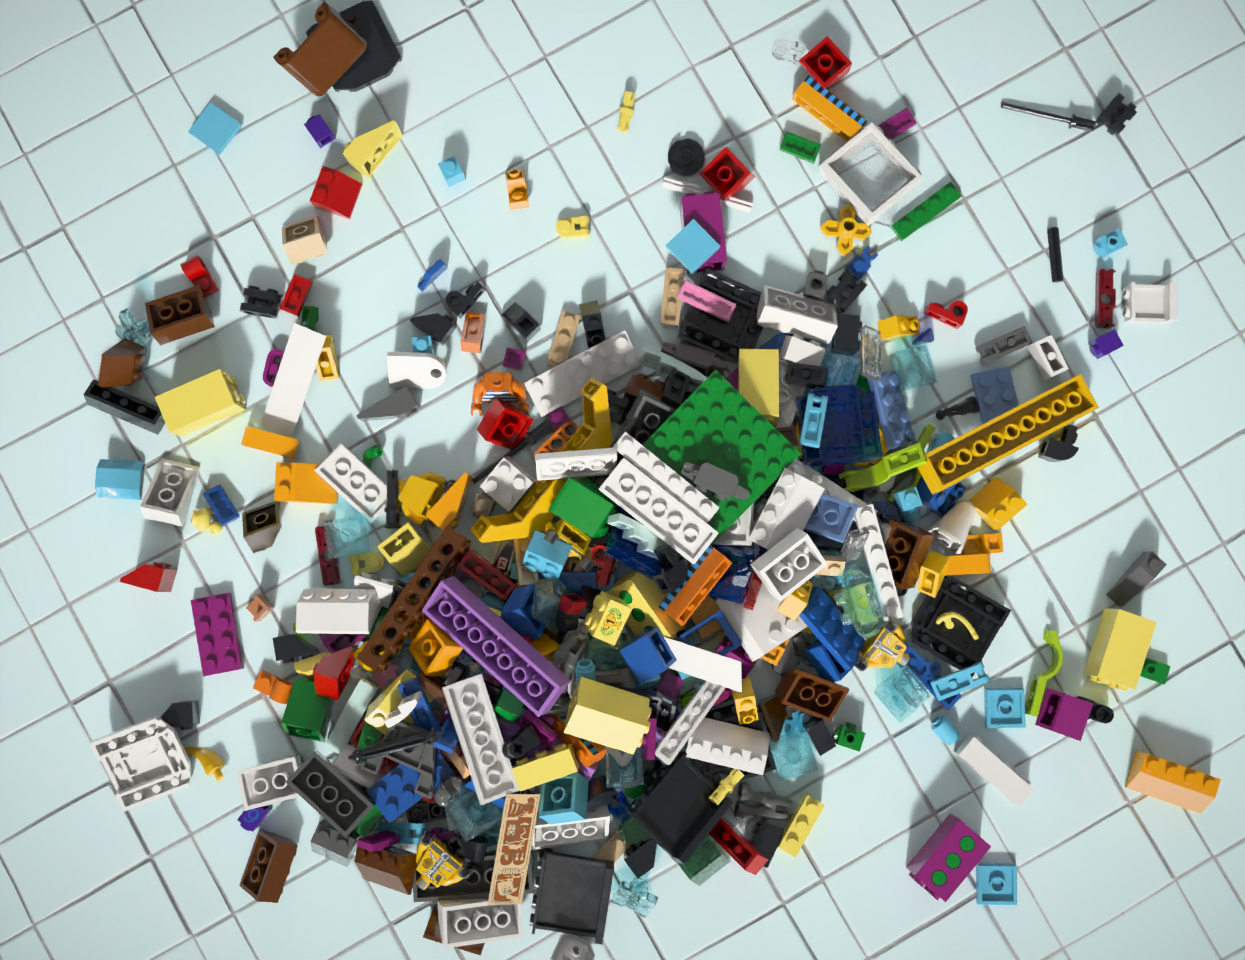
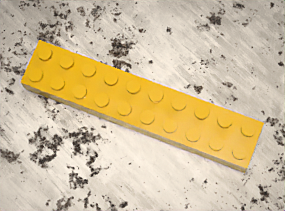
M1079 374L926 453L928 463L917 467L931 493H938L1098 409L1099 406L1082 375Z

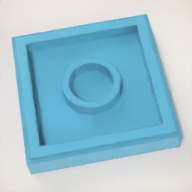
M210 102L188 132L220 155L242 125Z
M694 219L665 246L691 274L720 249V245Z
M1024 688L984 689L985 728H1026Z
M978 863L976 865V903L978 905H1017V865Z

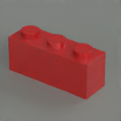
M469 548L459 560L458 567L504 601L516 586L514 579L510 578V576L472 548Z
M722 817L709 832V835L745 871L757 875L768 861L731 822Z

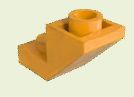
M513 169L505 172L510 210L528 208L529 202L524 170Z

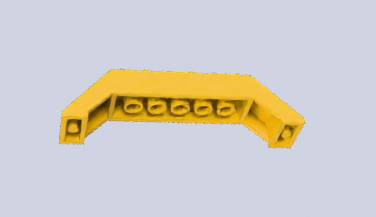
M590 378L579 392L583 397L584 422L560 452L610 448L613 443L607 386ZM568 478L537 480L512 513L490 517L481 515L470 529L471 532L482 543L533 537L535 530L543 533L545 525L557 516L550 512L549 508Z

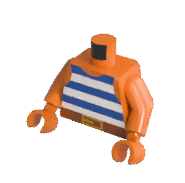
M497 371L484 373V378L474 384L472 396L474 403L471 404L472 416L474 410H478L479 416H481L482 405L480 402L492 403L495 397L509 403L520 402L518 408L525 410L526 414L529 413L530 406L525 402L527 401L525 386L522 382L515 379L512 373H500Z

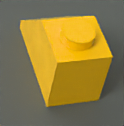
M325 335L326 338L316 365L320 381L339 379L337 354L332 335Z
M932 550L921 565L918 591L934 598L937 596L947 571L949 557Z

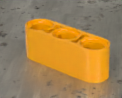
M246 426L241 445L295 459L300 440Z
M990 554L946 556L949 557V562L945 575L991 573Z

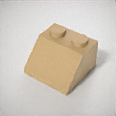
M318 216L282 227V245L291 264L296 262L302 263L306 259L320 257L328 253L327 243Z

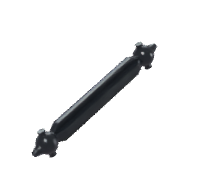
M431 728L427 734L419 733L369 746L364 750L357 747V750L353 751L348 756V759L354 760L358 764L363 758L370 759L424 745L428 741L430 744H434L443 734Z

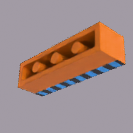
M709 545L696 563L688 566L685 582L674 592L665 596L659 608L683 626L727 571L732 562Z
M567 714L550 715L556 720L552 730L558 734V737L565 745H572L575 756L586 768L604 757L607 750L602 744L564 733Z

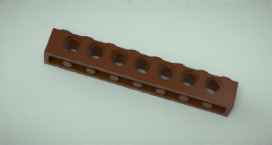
M447 525L358 655V660L375 672L383 673V671L389 668L391 659L400 652L403 646L402 643L412 634L416 622L423 618L425 613L422 612V609L439 583L447 579L450 572L457 568L458 560L469 550L471 540ZM453 546L452 553L447 555V549ZM442 563L441 569L436 571V565ZM430 579L431 583L429 587L425 588L424 584L426 580ZM419 596V602L414 605V598ZM405 612H407L408 617L405 621H403L402 616ZM396 629L395 637L391 638L392 630ZM384 645L385 651L380 655V648Z

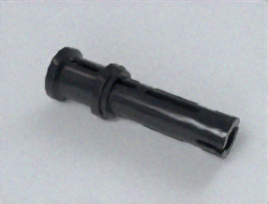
M386 470L387 506L384 508V512H386L384 528L398 529L402 528L400 524L401 508L398 506V470Z

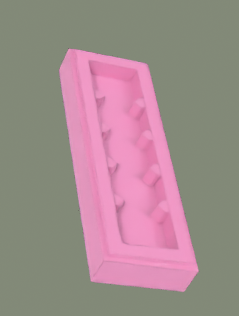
M684 280L676 297L725 322H729L736 306L735 303L688 280Z

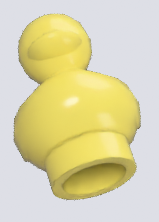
M204 507L199 511L193 510L190 525L196 526L199 531L205 532L209 529L210 534L213 536L220 533L223 529L219 521L211 522V515L214 514L212 509Z

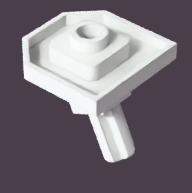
M565 934L559 937L549 960H594L595 953L589 941L578 935Z

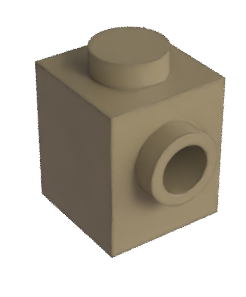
M483 492L482 495L477 493L469 511L473 512L472 516L477 519L481 515L490 517L497 502L492 500L493 498L486 492Z

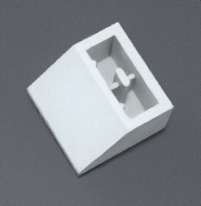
M370 573L356 575L354 589H375L382 606L388 608L391 601L392 588L396 581L387 578L377 580L378 576Z

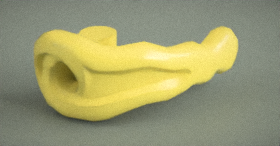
M956 612L942 613L935 621L937 624L944 621L945 626L948 629H952L954 624L951 621V617L957 618L967 627L974 640L979 639L970 622Z

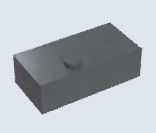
M318 750L313 751L286 781L297 794L345 838L350 835L376 806L363 791Z

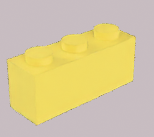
M562 743L555 746L552 751L546 752V750L535 753V756L529 759L527 756L517 759L512 770L520 791L578 772L579 764L572 745Z
M804 792L790 819L783 828L784 834L778 848L796 858L825 805Z

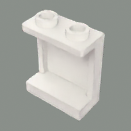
M1130 282L1124 286L1122 290V298L1124 299L1122 316L1124 317V323L1170 324L1178 320L1177 282H1169L1166 285H1144Z

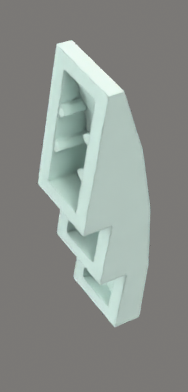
M644 346L639 364L657 370L656 376L667 378L671 370L675 368L690 376L686 391L691 393L707 379L706 376L682 361Z
M621 513L611 515L608 518L607 524L623 530L622 538L638 544L637 552L658 560L653 550L658 546L667 545L666 542L639 522Z
M364 678L360 679L338 718L325 747L340 755L366 715L368 706L371 704L379 687Z

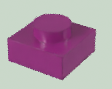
M507 347L503 367L522 371L526 352Z
M563 406L546 414L555 432L563 424L571 421Z

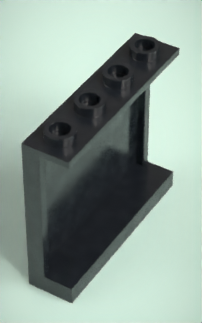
M679 752L670 765L659 769L656 773L657 777L643 788L644 792L642 795L631 802V808L627 811L676 863L684 864L734 803L729 797H725L720 805L717 806L716 803L714 804L709 799V796H711L716 788L686 758V752Z
M544 851L543 858L539 857L537 870H541L540 876H536L535 888L538 889V894L533 895L532 907H535V914L531 913L529 926H533L532 934H535L536 929L588 936L595 938V944L603 945L615 861Z

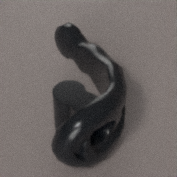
M970 396L963 402L955 404L950 408L937 410L936 418L943 420L946 416H964L969 413H978L979 406L974 396Z

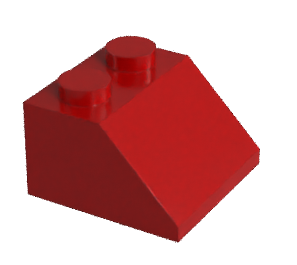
M828 36L799 60V63L823 89L836 84L849 73L852 62Z
M727 147L699 173L716 193H720V198L723 201L742 191L756 177Z
M322 166L309 201L315 208L350 219L363 184L340 171Z
M495 397L476 430L485 441L513 449L521 442L534 419L511 403Z
M153 562V564H145L123 576L119 582L154 592H171L177 570L172 569L171 564Z
M352 647L325 655L319 663L315 664L313 674L315 677L316 694L339 700L354 671V652Z

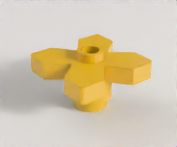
M847 204L839 211V222L828 220L820 227V231L825 237H838L836 249L843 257L853 249V239L864 241L872 233V230L866 223L856 222V211L850 204Z

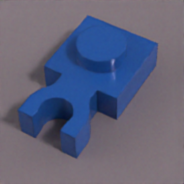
M869 246L863 250L862 257L857 254L844 269L847 273L850 270L855 273L856 276L854 278L857 281L871 268L868 262L875 260L878 256L877 253L871 257L867 255V251L870 249Z

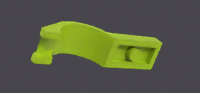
M930 424L926 425L916 444L921 443L925 449L936 427ZM918 467L913 469L912 480L904 490L916 487L919 483L921 473ZM893 490L887 495L885 501L889 503L895 501L893 494L901 491Z
M917 443L882 457V460L874 466L857 471H846L839 474V477L841 479L845 478L847 487L843 489L848 492H854L882 484L890 479L891 476L928 463L923 445Z
M1045 629L1043 640L1049 644L1052 650L1053 659L1047 671L1033 676L1025 706V714L1038 717L1047 679L1052 678L1058 673L1063 664V652L1057 631Z

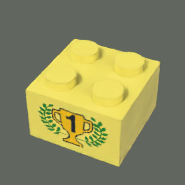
M601 591L600 595H597L594 599L592 612L588 613L585 618L584 627L593 637L615 646L632 608L622 599Z

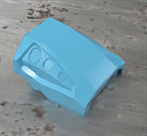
M100 459L96 467L95 477L97 497L141 500V473L144 462Z

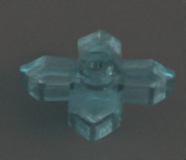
M127 308L120 311L118 318L121 324L116 326L115 334L121 340L127 338L146 347L145 344L149 343L152 337L148 320L140 319L135 321L134 315ZM146 347V349H145V356L147 355V352H148L147 347Z
M460 652L455 660L466 665L462 673V680L482 674L483 677L484 673L494 677L472 656Z
M636 877L630 883L622 881L618 890H615L610 902L620 907H628L635 914L646 918L649 915L650 909L656 906L658 897L648 892V883L644 879H637Z

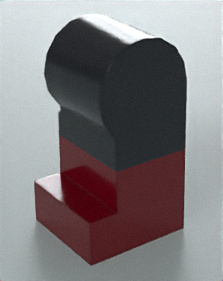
M576 593L561 595L556 616V627L560 632L575 631L578 628V618L580 617L581 609L586 608L587 601Z

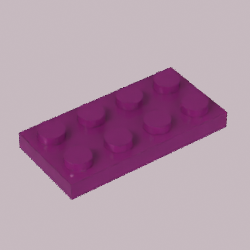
M231 593L190 600L203 677L244 669Z

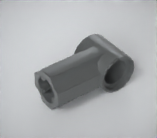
M628 665L619 666L617 669L596 670L597 682L612 687L634 688L637 686L636 679Z

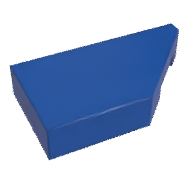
M439 259L425 272L424 279L418 283L417 287L423 292L448 269L446 264Z

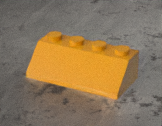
M1136 750L1125 787L1201 814L1215 799L1221 779Z

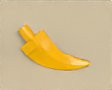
M201 747L184 748L187 754L200 761L207 776L214 774L217 781L224 778L221 769L225 764L216 753Z

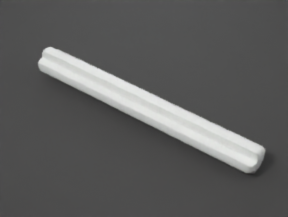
M667 176L664 177L662 183L664 188L684 194L695 193L696 195H703L704 192H715L714 190ZM734 196L726 201L720 198L721 205L748 213L753 206V202Z

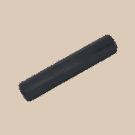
M1051 227L1047 230L1052 282L1059 283L1064 280L1060 235L1058 227Z

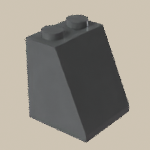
M323 819L319 822L310 841L312 852L348 868L357 849V841L362 836L353 830L345 838L326 819Z

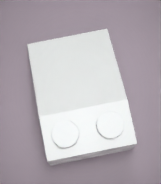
M161 458L140 505L143 517L182 527L189 511L200 468Z
M300 754L236 771L245 811L300 797L286 783L289 777L302 764Z

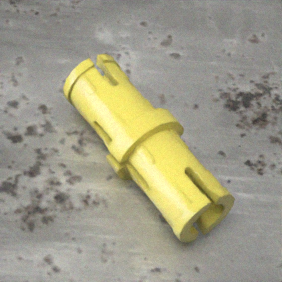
M624 92L622 107L619 108L620 118L617 130L621 129L622 132H629L631 116L634 114L635 93Z
M733 768L730 774L719 782L720 785L709 796V799L719 806L722 800L734 791L735 785L744 777L743 773Z

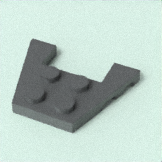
M401 720L390 728L379 744L419 733L427 734L428 731ZM429 741L424 745L366 759L360 766L361 769L377 775L384 757H387L421 773L414 791L415 793L429 799L434 796L436 747L433 746L434 744H430Z

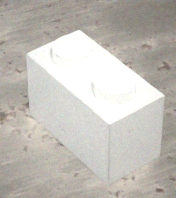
M793 334V336L786 335L779 353L780 358L797 364L821 365L826 351L825 348L820 347L821 343L810 340V342L803 341L804 337Z
M1052 335L1027 347L1044 381L1069 369Z

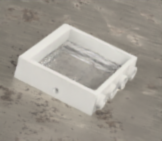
M870 123L819 166L820 175L847 204L851 205L859 218L868 226L918 186L922 179L921 171L916 166L913 167L909 163L908 157L904 153H900L896 149V144L891 139L888 140L884 136L883 130L873 123Z

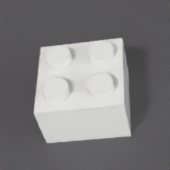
M507 456L503 457L481 484L480 488L510 512L516 508L537 480L511 457Z

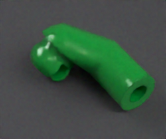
M374 445L365 450L362 462L371 469L372 460L382 456L383 449L378 445Z

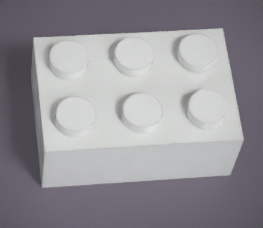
M796 528L750 565L770 594L781 602L828 564L809 535Z

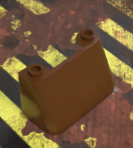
M325 1L315 12V19L319 25L294 52L288 47H284L273 56L274 60L283 69L318 97L323 96L364 53L367 47L366 40L351 22Z

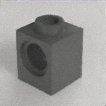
M818 270L810 271L807 275L803 296L821 301L824 297L828 275H824V272ZM811 282H818L820 284V288H813Z

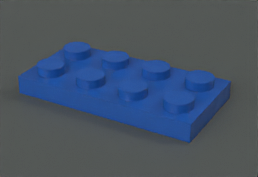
M813 587L808 604L799 614V617L845 670H850L866 641L821 587Z
M436 748L434 789L439 783L444 782L450 775L455 773L438 748ZM402 764L398 765L366 790L389 823L424 797L414 792L421 773Z

